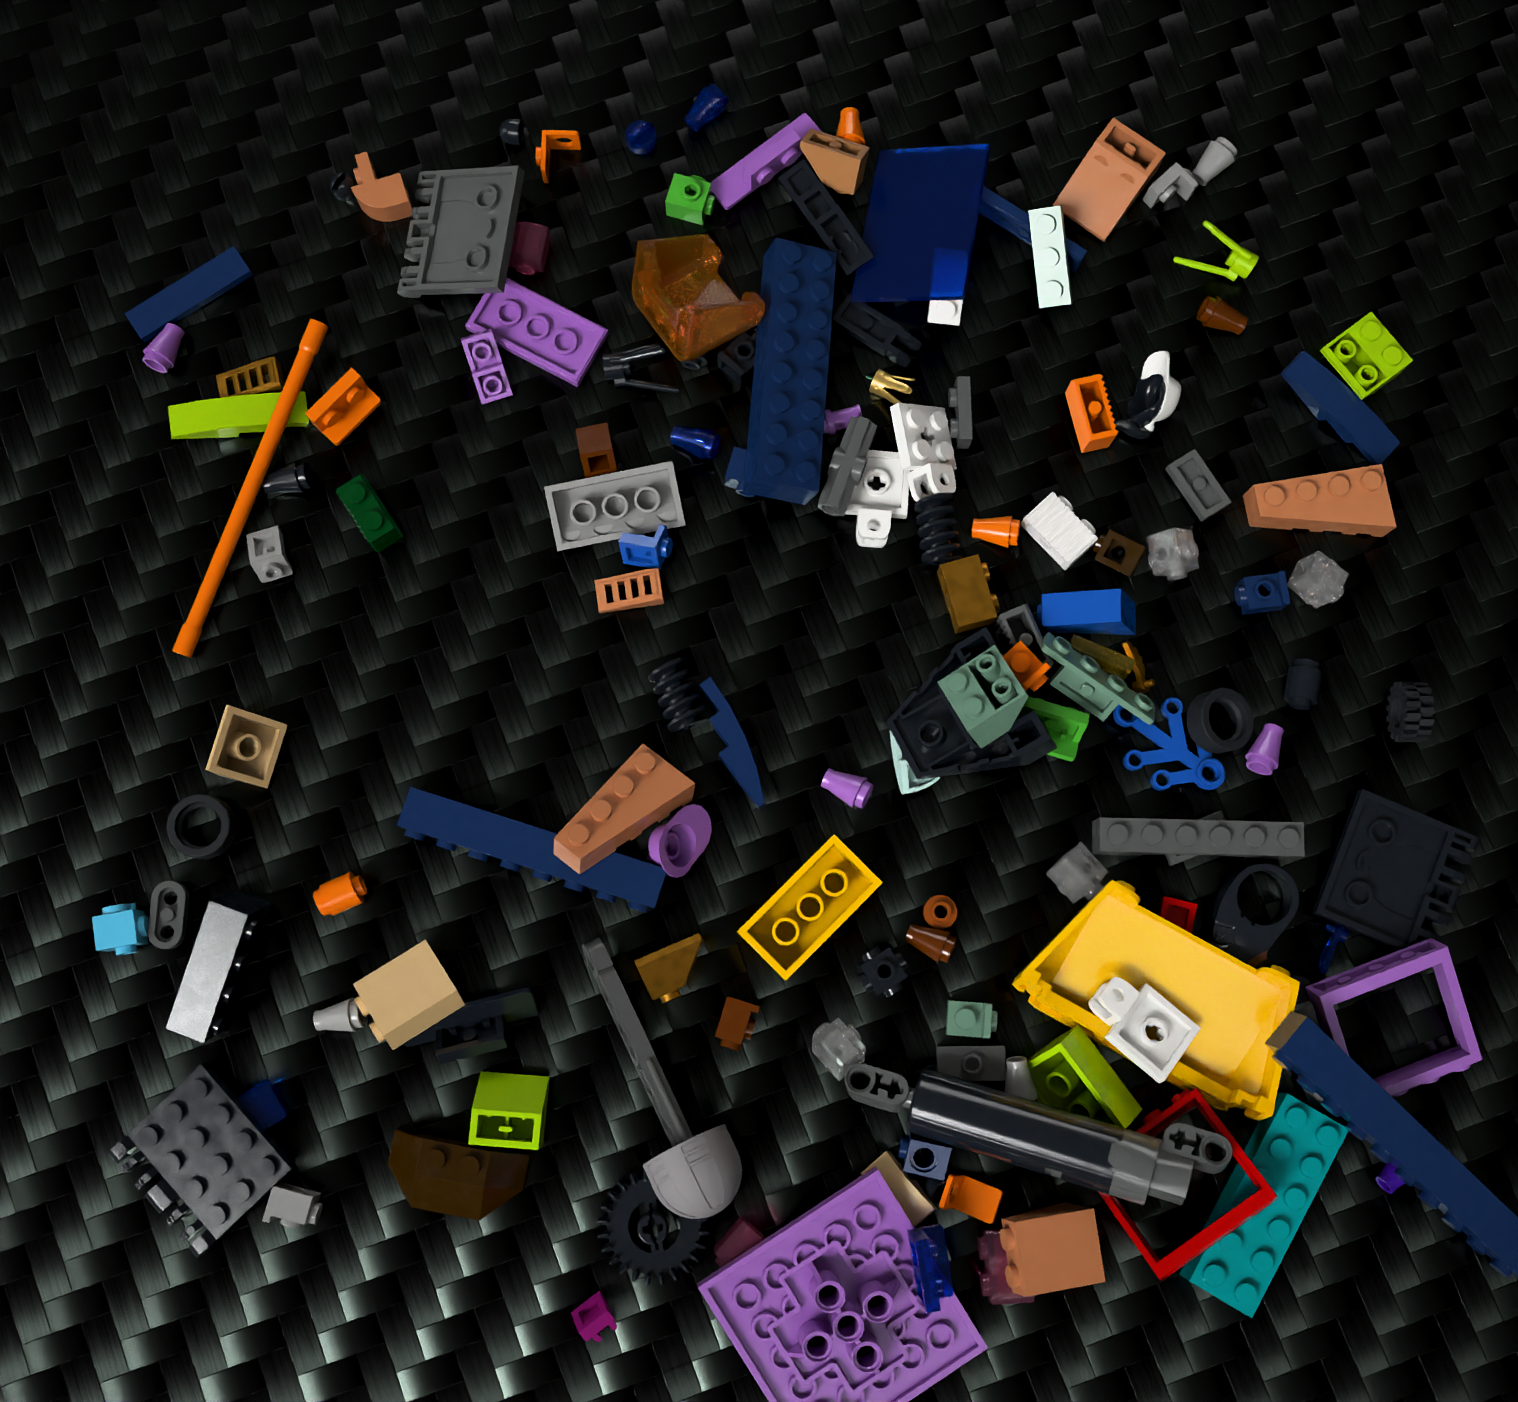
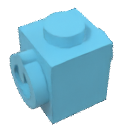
M136 903L102 908V915L92 917L96 951H116L117 956L136 953L137 946L148 944L149 918L145 916L144 911L136 910Z

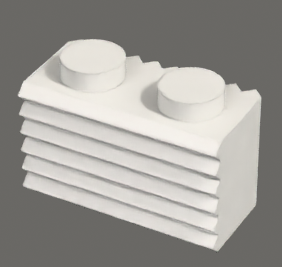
M1052 492L1023 518L1020 525L1066 571L1095 544L1098 538L1094 535L1096 530L1091 523L1085 519L1079 520L1074 512H1072L1073 507L1065 497L1061 495L1057 497Z

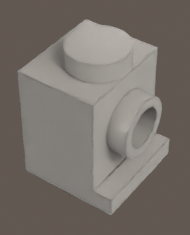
M282 1182L272 1186L262 1221L270 1223L281 1218L280 1224L291 1228H301V1224L306 1225L308 1223L316 1225L323 1207L322 1203H318L321 1193Z

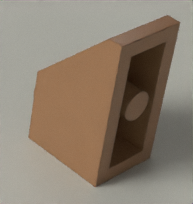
M810 128L802 138L800 148L822 184L833 188L837 193L854 195L863 181L870 147Z

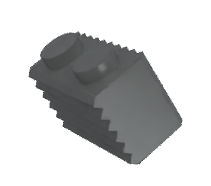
M1028 604L1021 605L999 615L993 627L997 628L996 633L1000 634L999 639L1003 640L1001 645L1005 646L1004 651L1008 652L1021 640L1042 664L1047 662L1051 667L1054 665L1052 657L1041 650L1043 637Z

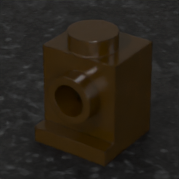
M1109 530L1107 535L1102 533L1093 548V551L1097 553L1094 559L1133 578L1148 548ZM1118 546L1125 549V555L1121 559H1116L1113 555L1114 549Z

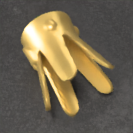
M880 368L874 378L868 375L865 376L872 381L869 392L887 399L894 405L902 402L886 391V388L910 394L912 388L895 379L915 381L914 378L890 375Z

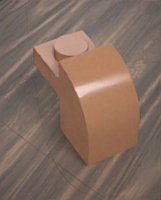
M367 151L356 154L355 158L358 167L354 168L353 172L358 185L351 187L361 209L369 217L383 222L410 217L413 207L401 174L397 173L377 179L374 166Z

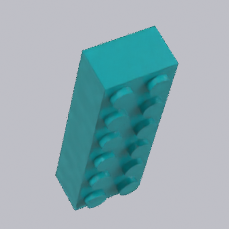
M1277 1091L1272 1117L1259 1121L1244 1152L1278 1196V1200L1184 1265L1179 1275L1252 1318L1348 1133L1345 1126L1290 1094ZM1237 1163L1203 1230L1259 1191L1239 1163Z

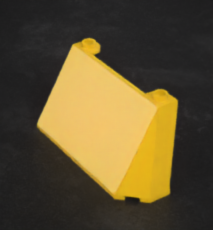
M1111 880L1014 979L1012 985L1018 991L1024 992L1026 990L1030 994L1028 1002L1034 1008L1070 1028L1080 1025L1090 1039L1128 1060L1130 1059L1104 1038L1113 1025L1108 1026L1093 1013L1089 1007V1000L1102 984L1108 983L1113 977L1124 979L1136 990H1139L1142 985L1147 983L1201 1028L1165 1080L1182 1090L1188 1089L1191 1092L1197 1088L1206 1102L1214 1108L1228 1111L1229 1107L1244 1109V1115L1247 1118L1257 1121L1272 1117L1283 1067L1272 1059L1271 1056L1274 1052L1265 1042L1291 1011L1294 1012L1300 982L1291 978L1290 972L1280 966L1271 965L1270 968L1261 967L1255 969L1138 905L1140 898L1135 893V888L1124 881L1115 882ZM1153 1025L1150 1028H1145L1146 1035L1150 1040H1159V1037L1156 1035L1158 1030L1156 1026Z

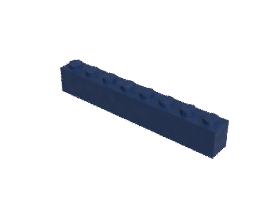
M413 787L409 789L397 826L406 829L404 835L419 841H424L425 836L438 839L436 843L438 847L454 852L457 846L469 849L468 856L485 862L491 856L501 860V867L519 872L522 866L533 870L532 877L551 882L552 877L565 880L563 887L581 893L587 887L597 891V898L615 903L617 897L630 901L628 908L647 913L649 908L657 910L668 876L660 866L613 852L582 874H578L554 855V837L557 833Z

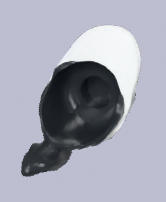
M1168 351L1155 352L1145 361L1141 380L1137 382L1136 392L1127 406L1128 418L1116 421L1114 423L1117 425L1116 430L1122 431L1136 439H1146L1151 435L1157 421L1166 419L1174 412L1182 389L1179 382L1170 376V354Z

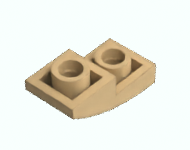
M885 1151L861 1172L863 1175L875 1166L877 1167L914 1228L937 1209L917 1180H911L908 1174L903 1172V1167L891 1151Z

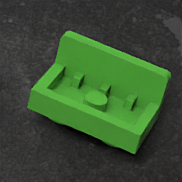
M1028 697L1016 720L1035 710L1058 747L1047 755L1071 762L1074 761L1079 741L1088 726L1090 714L1078 711L1072 707L1053 704L1041 698Z

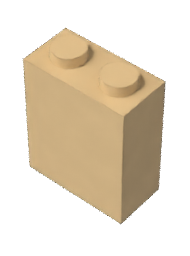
M426 940L353 984L359 994L354 999L355 1003L364 1017L371 1014L374 1020L369 1025L379 1043L386 1040L392 1050L465 1005Z

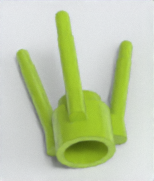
M1205 220L1203 226L1232 249L1225 261L1229 268L1224 269L1177 256L1173 258L1175 263L1222 275L1235 281L1237 276L1243 279L1248 277L1256 265L1259 256L1239 246L1216 226Z

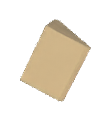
M226 705L205 770L219 776L268 788L287 725Z

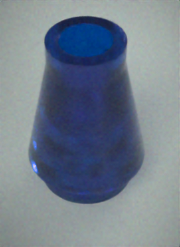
M711 83L707 88H702L690 111L683 119L690 128L698 132L701 127L726 110L725 106L729 99L716 85Z
M679 425L674 426L670 436L671 444L681 447L702 460L707 458L713 460L715 458L721 440L720 435L714 433L713 429L682 427Z

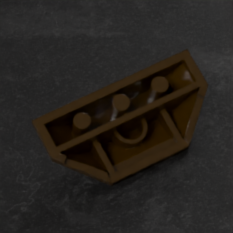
M395 1129L388 1166L412 1208L481 1220L524 1189L531 1154L489 1146L468 1145V1142Z

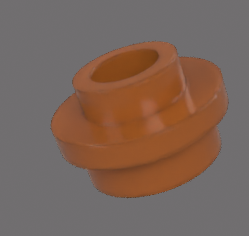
M936 895L925 903L923 916L931 927L945 929L956 920L957 907L949 897ZM939 905L945 907L947 911L944 918H938L934 913L935 908Z

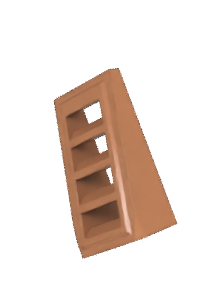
M659 568L645 569L594 580L599 613L664 604ZM644 581H650L652 594L646 595ZM631 583L638 584L639 597L633 598ZM618 585L625 586V600L620 601ZM612 586L614 602L607 603L605 587Z

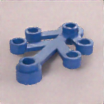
M1171 697L1161 705V713L1168 719L1170 736L1155 725H1148L1132 713L1130 720H1124L1120 713L1125 708L1121 705H1118L1113 710V718L1118 725L1122 727L1132 726L1162 748L1146 752L1139 750L1129 751L1123 757L1125 768L1130 771H1136L1144 765L1180 761L1190 768L1172 773L1166 770L1154 772L1151 775L1150 784L1155 790L1163 791L1171 785L1192 782L1201 789L1213 790L1224 782L1225 768L1218 759L1213 758L1212 753H1208L1197 746V757L1187 749L1181 716L1183 704L1179 699ZM1168 703L1176 705L1177 712L1175 714L1167 710ZM1130 755H1136L1139 758L1138 766H1133L1129 763ZM1204 768H1209L1212 771L1213 776L1210 780L1203 777L1202 771ZM1158 774L1165 776L1167 780L1165 786H1160L1156 782Z

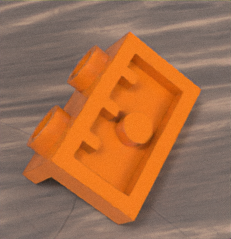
M351 367L305 414L320 432L334 445L338 446L381 404V399L367 387L362 377Z

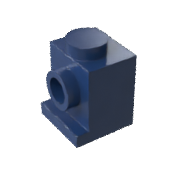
M1285 571L1275 574L1244 577L1237 583L1234 591L1235 601L1238 606H1241L1242 615L1278 611L1291 603ZM1259 587H1264L1265 596L1259 593Z

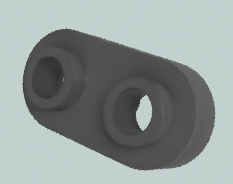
M164 881L158 884L152 893L148 937L150 942L160 949H174L184 941L186 936L190 895L188 889L179 882ZM175 892L177 894V901L171 905L168 897L171 893ZM171 926L174 929V934L168 939L165 936V930Z

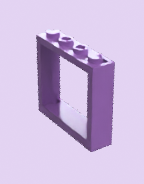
M1432 938L1305 987L1309 1000L1314 1006L1321 1030L1349 1056L1333 1005L1433 967L1457 1046L1374 1078L1392 1097L1401 1096L1407 1093L1408 1089L1420 1084L1434 1083L1439 1080L1440 1076L1448 1073L1467 1070L1471 1064L1482 1060L1448 946Z

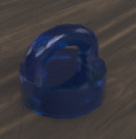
M643 120L632 122L625 131L627 147L636 154H646L652 151L657 141L653 124Z

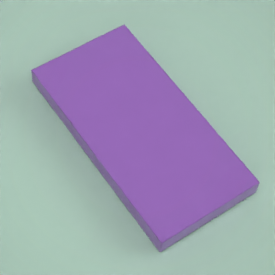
M506 278L504 293H484L465 325L466 329L474 334L492 329L497 346L576 387L580 385L609 335L608 329L509 278Z

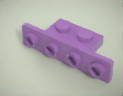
M803 113L711 182L712 195L716 197L725 210H729L758 187L768 183L774 175L785 167L792 165L798 157L804 154L800 148V142L810 128L817 131L821 130L806 113Z

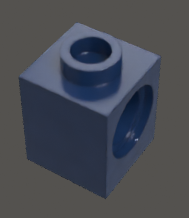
M908 1132L907 1138L901 1137L897 1157L903 1158V1172L944 1181L952 1145ZM920 1148H928L932 1151L930 1155L925 1157L918 1156L915 1152Z

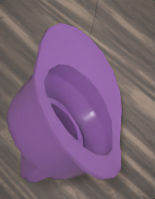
M696 804L686 805L668 823L655 828L649 838V853L646 856V860L649 863L662 867L669 876L675 878L684 876L709 843L712 829L708 812L702 806Z

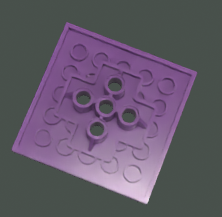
M876 1166L697 1283L701 1294L769 1402H909L988 1349ZM824 1286H835V1291L831 1296L827 1298L819 1296V1292ZM876 1295L884 1297L883 1302L875 1308L868 1306V1302L872 1297ZM846 1315L854 1317L853 1322L849 1326H838V1322L842 1317ZM814 1336L824 1337L823 1342L819 1346L812 1347L807 1345L808 1341ZM861 1347H872V1351L867 1356L860 1357L856 1355Z

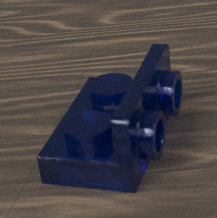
M940 1224L909 1229L907 1234L918 1301L926 1313L941 1311L939 1299L950 1297L954 1293L943 1227Z

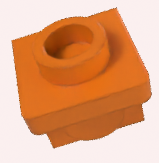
M1021 640L1003 656L1025 691L1030 688L1035 692L1049 679L1045 673L1051 666L1047 662L1042 664Z

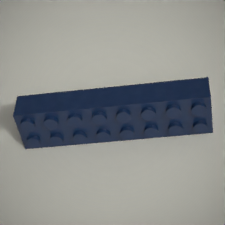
M776 237L763 256L743 493L806 505L819 492L837 252Z

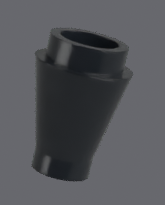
M299 461L266 474L262 482L267 494L306 493L308 489L314 487L315 483L310 465L307 462L301 463Z

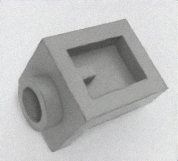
M1176 162L1149 187L1142 200L1152 208L1159 201L1164 204L1177 192L1187 201L1193 195L1198 183L1188 169L1182 168Z
M278 525L246 535L250 564L262 583L293 574L292 567L286 558L283 534Z

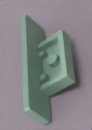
M1049 632L1044 636L1041 650L1062 664L1050 680L1051 686L1102 721L1118 705H1121L1148 725L1155 721V706L1148 696L1143 693L1137 694L1127 687L1122 678L1115 674L1110 675L1102 670L1092 657L1079 654L1072 649L1071 644L1063 637H1055Z

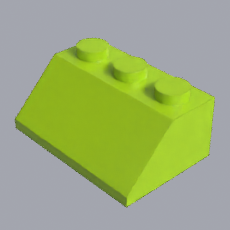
M1080 1025L1055 1038L1027 1060L1038 1095L1036 1100L1039 1103L1125 1129L1143 1110Z

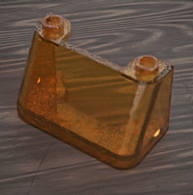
M708 234L638 241L632 279L634 302L679 361H690L699 358L757 325L765 313V302L756 292H745L740 302L717 274L722 255L720 248L715 245Z

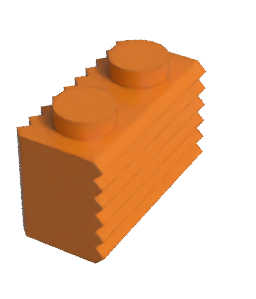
M1100 374L1070 381L1071 383H1069L1065 392L1081 453L1109 447L1119 432L1115 429L1117 425L1113 423L1115 419L1111 417L1113 415V412L1110 411L1112 406L1108 405L1110 400L1107 399L1108 394L1105 393L1107 388L1103 386L1105 382L1101 380L1103 376Z

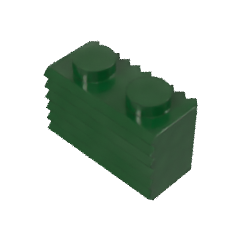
M364 474L358 475L337 488L336 494L374 551L380 552L404 536Z

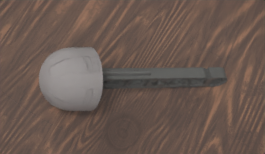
M598 937L582 944L583 953L594 978H596L601 994L672 1148L643 1164L653 1190L660 1202L671 1212L679 1216L691 1219L713 1216L726 1208L734 1199L742 1177L740 1156L725 1124L693 1137L603 942Z

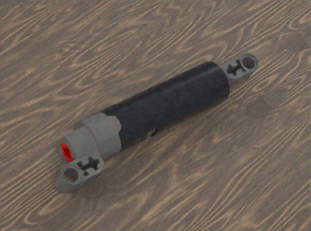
M854 1064L845 1073L844 1080L847 1091L853 1100L895 1113L909 1108L907 1129L910 1133L1041 1174L1045 1173L1061 1180L1141 1205L1145 1204L1147 1195L1182 1205L1186 1198L1193 1169L1211 1174L1220 1173L1227 1167L1232 1157L1233 1148L1226 1137L1182 1123L1170 1125L1166 1129L1163 1138L1159 1139L927 1068L921 1072L915 1088L909 1087L903 1076L867 1064ZM860 1076L867 1077L870 1080L868 1087L862 1090L852 1086L853 1081ZM880 1081L881 1088H878V1095H875L878 1086L877 1082ZM894 1087H898L900 1094H896L894 1099H890L888 1092H892ZM1175 1137L1182 1138L1183 1146L1181 1150L1174 1148L1175 1143L1173 1141ZM1197 1141V1142H1200L1201 1144H1200V1146H1199V1148H1198V1150H1197V1152H1196V1156H1195V1155H1192V1152H1193V1150H1194V1148H1195V1147H1193V1146H1194L1195 1142ZM1210 1146L1218 1148L1223 1154V1160L1219 1162L1210 1160L1205 1154V1148Z

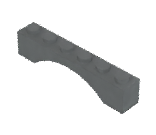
M1100 817L1092 821V855H1215L1293 860L1305 856L1304 822Z

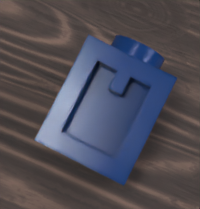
M659 524L654 537L623 532L618 541L623 564L659 568V570L665 558L670 557L673 547V541L668 536L667 526Z

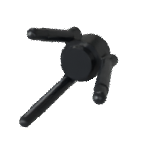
M660 343L645 345L623 352L603 354L605 379L614 380L615 387L632 386L663 392H680L679 387L626 378V375L632 374L631 361L661 355L666 352L665 348H661Z

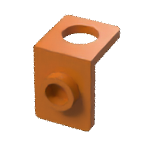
M542 130L541 147H536V166H540L544 183H549L550 149L581 150V140L578 131ZM558 138H568V139H571L572 141H571V142H560V141H557L556 139H558Z
M962 1173L949 1174L939 1208L956 1209L992 1224L995 1221L1003 1191Z

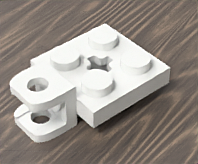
M897 403L891 406L890 411L902 470H914L907 473L913 499L917 502L938 493H954L956 490L954 470L957 467L945 408ZM941 478L944 479L945 485L940 482ZM921 484L925 487L926 494L922 492Z
M869 450L866 456L868 460L859 485H856L845 514L857 515L856 541L859 546L883 548L888 539L891 518H907L909 497L907 473L910 470H902L899 452ZM874 477H880V482L885 483V487L875 491L871 486H868L867 482H872Z
M1113 977L1108 983L1102 984L1089 1000V1007L1093 1013L1108 1026L1113 1025L1104 1038L1158 1083L1165 1081L1201 1029L1147 983L1142 985L1139 990H1136L1124 979ZM1156 1026L1158 1029L1156 1031V1035L1159 1037L1158 1041L1155 1039L1150 1040L1147 1037L1146 1027Z

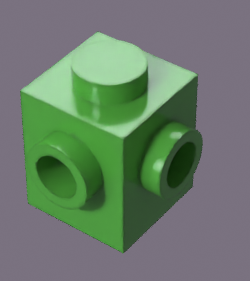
M674 173L665 200L667 216L703 225L706 214L711 216L715 206L716 197L712 196L711 183L700 176L691 175L688 177Z

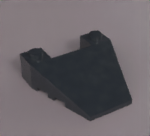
M987 627L957 643L950 651L949 657L939 668L935 667L928 675L929 679L917 692L914 691L886 721L918 780L1029 765L1058 748L1035 710L1016 720L1008 732L985 747L980 748L964 727L939 686L938 681L993 645L1004 656Z

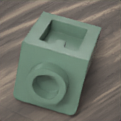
M947 1000L945 1035L990 1038L991 1031L996 1032L997 1011H992L991 1003Z

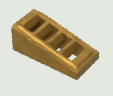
M275 356L216 375L220 398L230 397L227 383L232 381L235 394L231 396L282 392L285 385L281 364ZM269 373L270 382L265 383L263 374ZM257 376L259 386L253 387L252 377ZM241 379H245L247 387L245 391L241 390Z

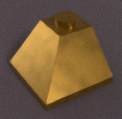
M699 933L635 960V964L652 1000L660 998L661 1002L665 1003L681 996L679 989L686 986L703 944V939Z

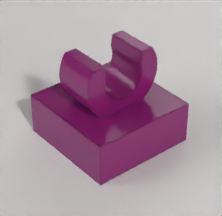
M600 1291L571 1312L578 1333L586 1342L591 1338L596 1342L602 1341L600 1331L607 1325L613 1331L617 1329L608 1301Z

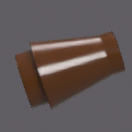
M1207 296L1202 302L1196 317L1197 320L1202 322V326L1233 332L1237 335L1242 333L1248 321V317L1240 314L1218 296L1215 298Z
M912 923L904 942L911 944L937 963L940 961L948 963L958 938L951 936L949 931L918 926Z

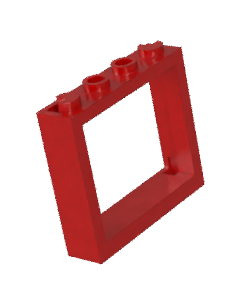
M1197 1088L1191 1092L1186 1089L1182 1093L1176 1094L1170 1100L1173 1105L1163 1112L1160 1109L1152 1111L1143 1118L1142 1121L1145 1125L1135 1132L1155 1137L1197 1107L1215 1133L1226 1137L1231 1143L1233 1157L1259 1191L1161 1260L1117 1197L1098 1191L1161 1281L1278 1200V1196Z

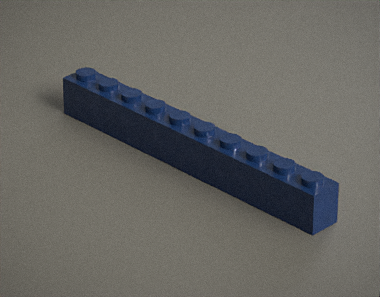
M1291 1011L1265 1042L1274 1052L1271 1056L1272 1059L1288 1071L1292 1069L1299 1076L1296 1081L1305 1090L1312 1094L1316 1092L1323 1098L1321 1105L1332 1115L1343 1117L1348 1122L1345 1128L1362 1141L1366 1139L1372 1145L1369 1149L1370 1152L1386 1164L1390 1162L1396 1168L1393 1173L1402 1182L1410 1187L1414 1185L1421 1191L1418 1197L1425 1204L1435 1210L1437 1208L1444 1213L1442 1220L1459 1233L1463 1231L1468 1236L1466 1243L1481 1255L1486 1253L1492 1259L1489 1264L1498 1273L1506 1278L1510 1275L1518 1278V1217L1309 1017Z

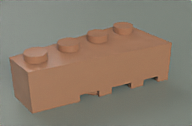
M1382 464L1255 484L1243 495L1249 527L1287 530L1297 528L1309 529L1311 532L1335 531L1350 535L1361 533L1371 534V536L1384 537L1397 527Z
M642 744L554 837V855L578 874H582L615 852L617 847L629 839L632 841L641 835L644 829L656 821L659 823L668 817L670 812L692 801L695 783L645 744Z

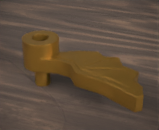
M1128 640L1122 642L1130 666L1136 676V681L1132 682L1133 691L1137 694L1149 692V687L1154 686L1155 681L1153 679L1148 681L1145 679V666L1136 647H1133Z

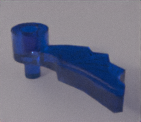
M1327 924L1325 927L1327 931L1331 932V938L1324 947L1318 964L1319 970L1325 974L1328 971L1338 941L1343 943L1350 932L1339 924L1335 927Z

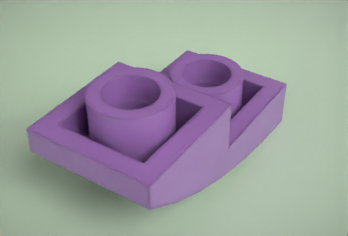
M492 329L461 338L481 403L485 404L513 395Z

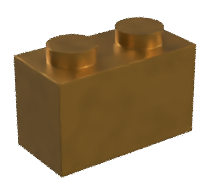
M979 555L940 564L937 574L955 634L994 623L997 613L1000 612L999 602L995 593L990 594L987 584L990 581L989 569L985 562L981 563Z

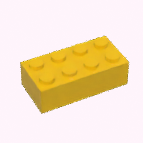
M834 834L737 933L786 981L883 882Z

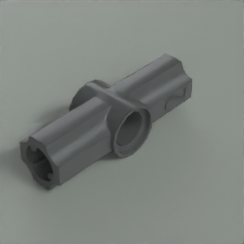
M851 416L840 447H836L827 472L828 478L817 507L826 514L844 517L854 488L861 481L868 460L866 456L877 429V425L872 423L870 419L861 416Z

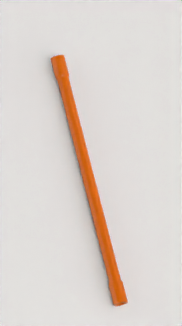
M314 319L309 320L299 344L298 354L188 618L179 632L172 649L173 652L189 658L194 653L202 633V626L313 359L318 354L329 328L322 322Z

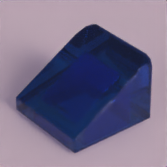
M268 1079L238 1097V1101L264 1130L288 1115L286 1101Z

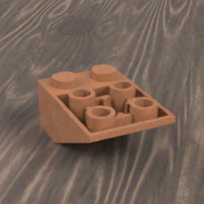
M1112 118L1094 142L1053 206L1062 205L1065 216L1104 242L1155 175L1166 153L1115 118Z

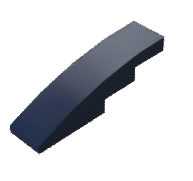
M1301 351L1281 372L1282 377L1319 421L1327 420L1345 443H1354L1372 466L1382 464L1400 444L1399 440L1379 417L1352 390L1306 351Z
M709 677L700 684V689L718 712L709 719V722L727 746V748L719 753V758L758 810H761L765 806L757 767L747 739L730 705L712 678Z

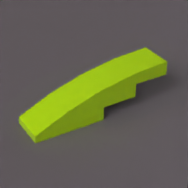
M305 391L299 393L286 427L308 426L309 418L305 414L308 411ZM281 392L230 396L168 406L171 439L239 437L240 433L265 432Z

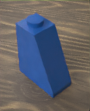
M1122 589L1042 594V604H1038L1037 607L1038 622L1050 633L1136 635V603Z

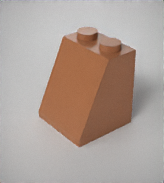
M1060 1203L1001 1219L1003 1229L1000 1230V1242L1006 1251L1008 1266L1005 1268V1276L1013 1293L1027 1297L1106 1282L1094 1208Z

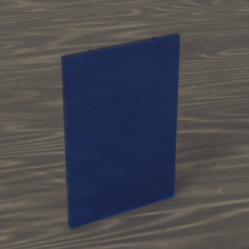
M989 144L879 150L862 238L874 258L856 270L851 295L852 302L964 300L990 151Z

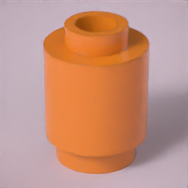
M348 872L321 884L319 889L313 892V897L318 910L323 916L329 914L335 916L364 903L363 895L367 894V888L360 875L355 877L352 872Z

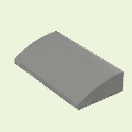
M673 461L544 487L557 551L620 539L623 532L631 534L656 532L659 524L666 525L667 529L686 525Z

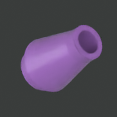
M167 323L164 329L143 350L145 354L143 362L160 373H166L169 368H173L181 339L185 334L184 331L175 324Z
M1271 723L1264 725L1262 732L1245 755L1248 769L1261 775H1271L1273 770L1278 768L1281 740L1284 733L1280 726Z
M829 768L823 777L821 787L828 789L850 807L855 808L857 806L863 809L871 795L873 784L867 782L865 777L842 773Z

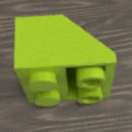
M1372 312L1368 313L1320 350L1361 400L1378 391L1398 376L1413 361Z
M481 1071L472 1106L468 1145L531 1150L541 1149L544 1144L550 1076Z

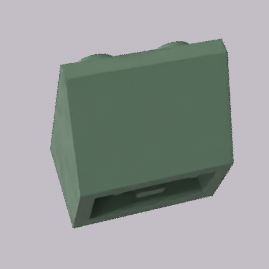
M995 645L938 681L939 686L964 727L980 748L985 747L1011 729L1029 697Z

